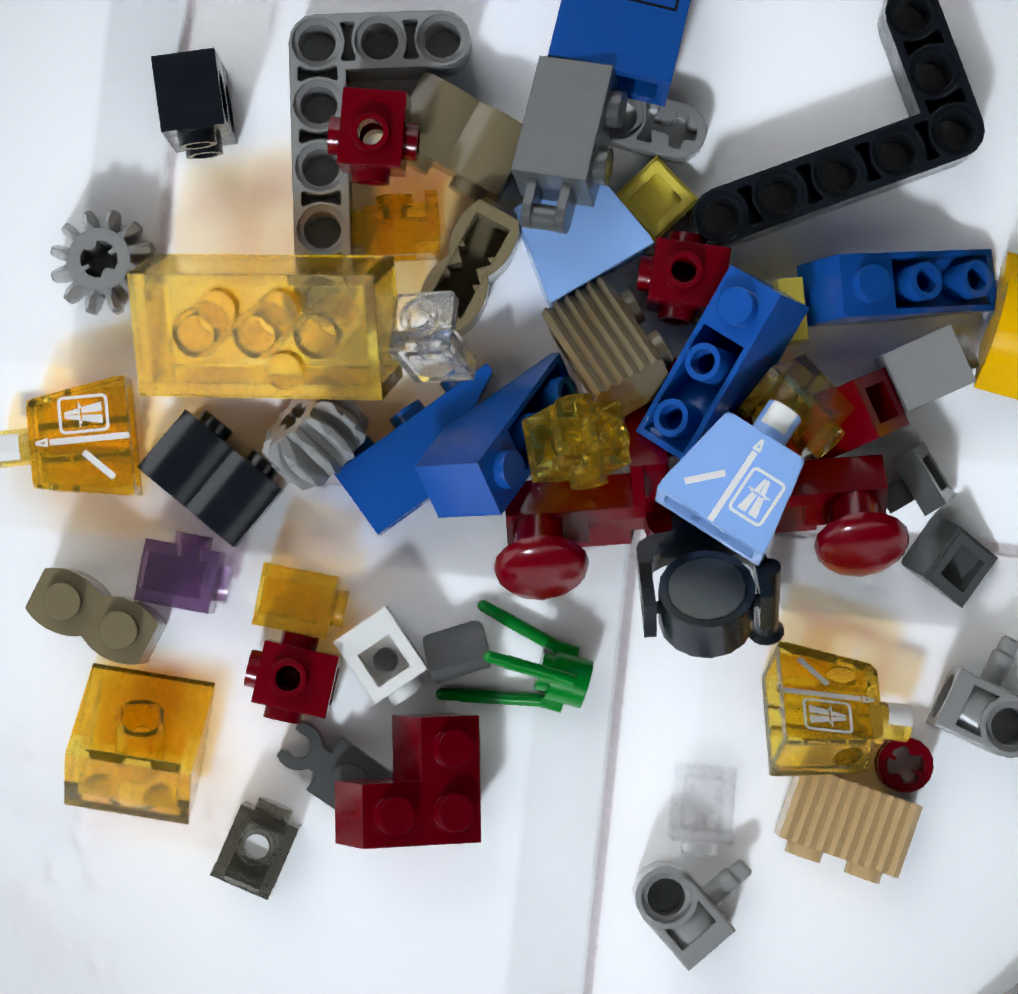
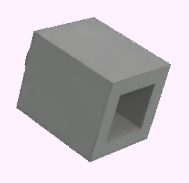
M951 324L882 354L874 360L878 369L885 367L905 413L977 381L972 369L978 367L975 351L964 333L956 336Z

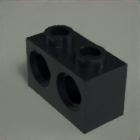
M215 48L151 56L161 133L175 152L186 151L187 159H207L223 155V146L237 144L228 74Z

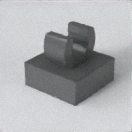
M924 442L905 452L892 462L901 477L888 484L887 509L890 514L915 500L924 516L947 504L955 496L954 491Z

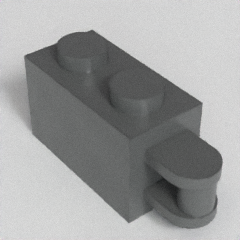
M539 55L511 168L520 195L524 197L521 207V226L523 228L567 234L571 226L575 206L594 207L599 185L607 186L609 184L614 162L613 148L608 147L613 128H622L627 109V93L619 89L613 65ZM542 200L558 202L557 206L541 204Z

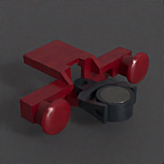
M674 363L666 367L668 373L672 369ZM748 396L733 414L753 425ZM653 400L623 417L629 473L526 480L505 509L508 546L496 557L493 569L499 584L512 594L521 598L536 600L563 596L576 588L586 577L589 559L582 547L632 544L631 530L644 529L646 537L638 542L636 548L644 638L657 637V614L658 624L663 637L676 650L692 657L715 658L730 654L744 645L748 638L759 645L769 646L776 644L784 636V627L779 621L780 562L773 558H767L765 554L760 565L756 566L655 501L657 486L669 472L668 457L675 456L636 432ZM882 454L805 460L775 533L817 530L818 525H826L818 533L814 543L817 559L828 570L840 575L856 577L880 573L902 558L909 544L907 526L898 518L886 514L889 488ZM744 564L749 565V567L753 570L754 580L750 570ZM667 566L660 576L658 601H656L653 573Z

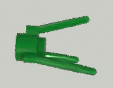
M480 600L477 607L481 612L554 653V656L543 653L539 664L490 650L486 651L483 655L487 663L535 677L533 689L543 693L439 688L435 693L436 697L439 700L467 703L541 707L561 713L564 704L581 708L591 680L594 661L578 657L579 646L559 641L487 600Z

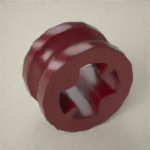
M894 736L885 740L877 749L874 757V770L878 779L886 787L900 793H912L923 788L930 780L934 770L933 757L929 748L921 741L908 736ZM900 747H904L907 754L918 756L920 759L919 770L912 768L911 772L915 776L908 781H903L901 775L896 772H889L887 767L889 758L894 760L897 758L892 752Z

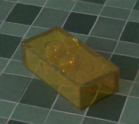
M153 254L127 273L140 396L382 401L403 378L394 255Z

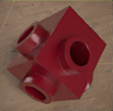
M343 87L341 117H330L327 150L328 155H337V165L343 173H352L351 182L369 186H388L390 176L406 178L407 161H418L421 128L420 123L410 122L412 102L407 91ZM383 134L377 143L366 144L371 135Z
M670 232L669 239L657 237L654 255L641 254L636 291L648 293L645 310L658 312L657 320L664 323L682 326L694 325L695 318H701L729 269L732 248L708 245L699 234L692 232ZM682 275L690 281L680 282L674 276Z
M283 630L280 641L268 639L265 640L262 651L252 649L246 668L244 686L254 688L251 699L252 703L265 705L263 717L292 724H300L302 714L326 719L330 715L343 656L317 650L319 642L317 637ZM287 666L296 668L300 673V683L297 688L288 687L282 679V673Z

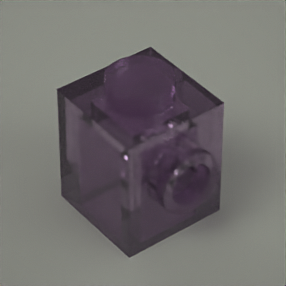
M176 531L174 543L146 538L134 600L205 614H215L217 602L226 604L228 601L234 568L224 565L226 553L211 550L213 538Z

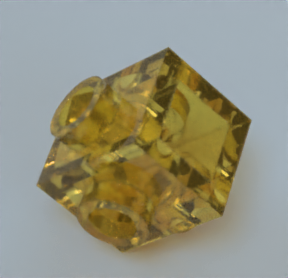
M590 393L567 395L558 398L554 404L521 421L532 483L569 481L571 490L592 489L607 484L608 474L631 463L628 450L629 433L623 423L620 401L594 402L593 396Z

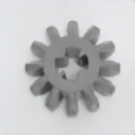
M89 210L83 213L82 219L86 231L80 233L69 223H66L61 228L63 234L73 242L70 248L61 245H53L51 247L50 254L53 257L68 262L67 265L53 270L51 278L56 283L72 281L65 290L63 298L73 305L86 296L85 310L90 315H98L102 309L105 297L111 311L115 315H119L124 312L121 294L125 291L137 302H141L145 298L144 292L133 283L137 277L147 281L156 278L157 272L152 267L138 264V261L153 256L156 253V249L151 242L135 244L143 232V227L137 221L127 224L121 230V214L116 210H109L101 228L95 213ZM106 248H111L108 253L117 260L115 269L105 268L101 277H96L99 272L90 266L92 257H103Z
M325 382L316 387L306 388L301 397L292 399L284 412L277 414L278 420L267 430L262 453L270 461L275 471L288 483L295 484L302 491L314 486L319 487L324 485L334 473L340 474L342 466L347 461L354 459L353 453L356 448L365 441V432L369 419L362 413L361 407L342 389L338 390L331 383Z

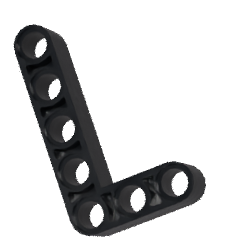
M888 0L878 17V35L907 110L908 118L710 189L702 194L694 205L689 220L690 232L699 234L708 245L732 248L950 169L966 161L983 142L985 133L984 121L939 1ZM902 6L914 8L923 18V29L912 33L904 31L895 22L894 10ZM926 63L938 67L944 75V88L931 91L922 87L916 79V67ZM944 121H952L960 125L966 135L965 147L962 149H951L943 145L938 138V124ZM886 142H894L904 147L909 160L907 168L895 171L884 166L879 159V146ZM828 163H837L845 167L850 174V188L842 192L830 191L823 185L820 179L821 167ZM770 184L783 185L792 195V209L786 213L779 214L768 210L761 199L762 188ZM712 205H721L728 208L735 219L734 230L723 235L710 232L703 224L702 213L704 209Z

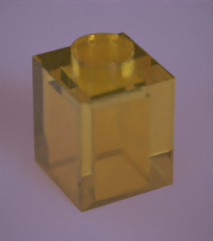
M264 562L252 624L325 639L330 638L332 626L344 627L350 591L340 590L342 577Z

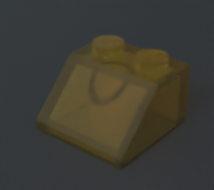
M93 663L65 752L64 804L188 825L201 778L215 694V683Z

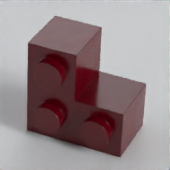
M457 713L392 715L393 778L334 780L335 844L359 849L481 843L479 715Z

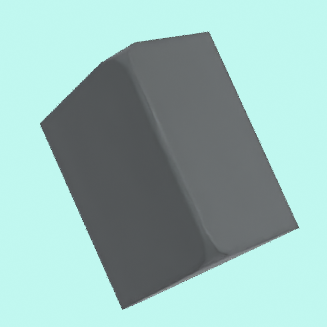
M935 515L905 554L901 564L951 602L963 608L998 558L962 527L939 515Z
M473 620L423 637L422 643L432 682L436 681V684L491 667V664L487 663L483 658L484 653L490 649L480 621Z

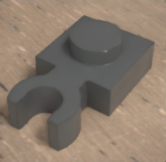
M300 722L295 729L309 739L311 745L309 753L304 757H296L282 748L277 754L279 761L287 768L292 770L309 769L316 774L306 790L334 810V780L390 778L393 774V771L344 737L341 738L333 751L329 750L324 746V740L320 731L315 726L306 722Z

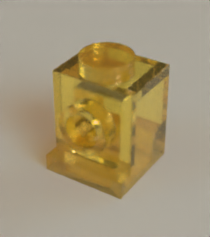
M425 190V203H413L412 194H385L376 196V205L362 206L363 210L351 211L353 248H365V257L368 264L442 259L437 190Z
M803 354L772 366L737 410L745 418L753 416L757 419L770 399L781 402L797 413L802 420L785 446L802 458L810 454L820 458L834 448L842 439L845 432L840 426L855 407L818 367Z

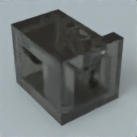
M259 796L256 805L244 801L240 805L210 876L268 900L274 893L302 828V824L290 820L294 810L262 796ZM259 834L267 839L269 850L265 856L254 857L247 851L246 841L249 836Z

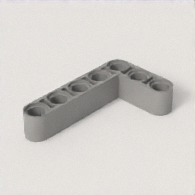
M429 10L313 14L305 16L296 22L290 32L288 47L295 294L297 302L306 316L318 325L331 326L339 324L348 318L354 308L355 268L352 173H343L339 167L335 180L325 186H316L306 180V169L313 160L327 157L337 162V155H328L329 121L322 124L308 121L304 117L305 107L314 97H330L337 103V111L334 117H341L343 87H349V81L421 79L425 71L440 78L456 75L465 68L470 59L471 42L468 26L461 17L453 12ZM440 31L451 32L459 39L460 46L449 57H435L425 48L430 36ZM378 33L389 34L398 42L394 54L382 60L373 59L364 52V45L368 38ZM325 35L336 43L332 55L326 60L319 62L310 61L305 58L302 50L306 41L312 36ZM319 219H332L339 223L341 227L340 237L337 242L331 247L324 249L315 248L309 244L307 235L310 226ZM333 280L342 287V299L338 306L332 310L320 311L310 305V291L319 281Z

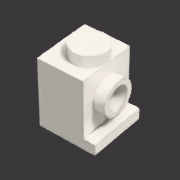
M388 606L383 607L333 641L375 705L388 697L395 707L425 686L418 675L426 671L428 666ZM384 647L394 650L398 657L397 666L389 672L379 670L374 662L376 652Z

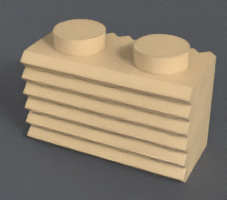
M798 762L774 833L788 840L784 851L820 863L823 853H827L847 861L844 868L845 873L879 884L882 874L899 879L923 807L917 803Z

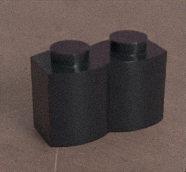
M185 409L137 467L232 547H238L284 492V489L274 482L279 474L271 466V463L256 450L252 449L244 457L226 441L234 432L208 410L204 409L197 418Z

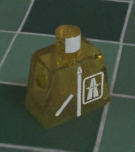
M124 375L113 376L27 400V428L0 430V468L31 465L34 489L121 497H143L141 470L137 467L140 464L133 380Z
M778 641L761 677L770 776L861 773L869 768L883 740L907 742L913 728V710L911 705L880 700L878 673L870 663L790 642Z

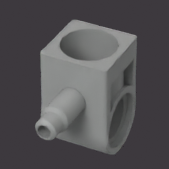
M1006 635L1002 636L997 647L992 650L980 677L962 668L951 667L927 717L926 723L986 752L1006 758L1018 757V733L1008 742L1000 743L994 737L991 729L993 717L1004 708H1011L1018 716V695L1002 688L1015 662L1014 656L1018 650V641Z
M738 859L729 868L721 870L701 888L691 875L677 863L666 860L655 861L643 867L635 877L632 888L634 903L643 920L686 970L690 971L736 931L718 906L741 887L742 882L751 875L752 870L742 859ZM669 878L681 885V899L670 910L662 911L655 909L648 903L647 895L649 888L654 882Z

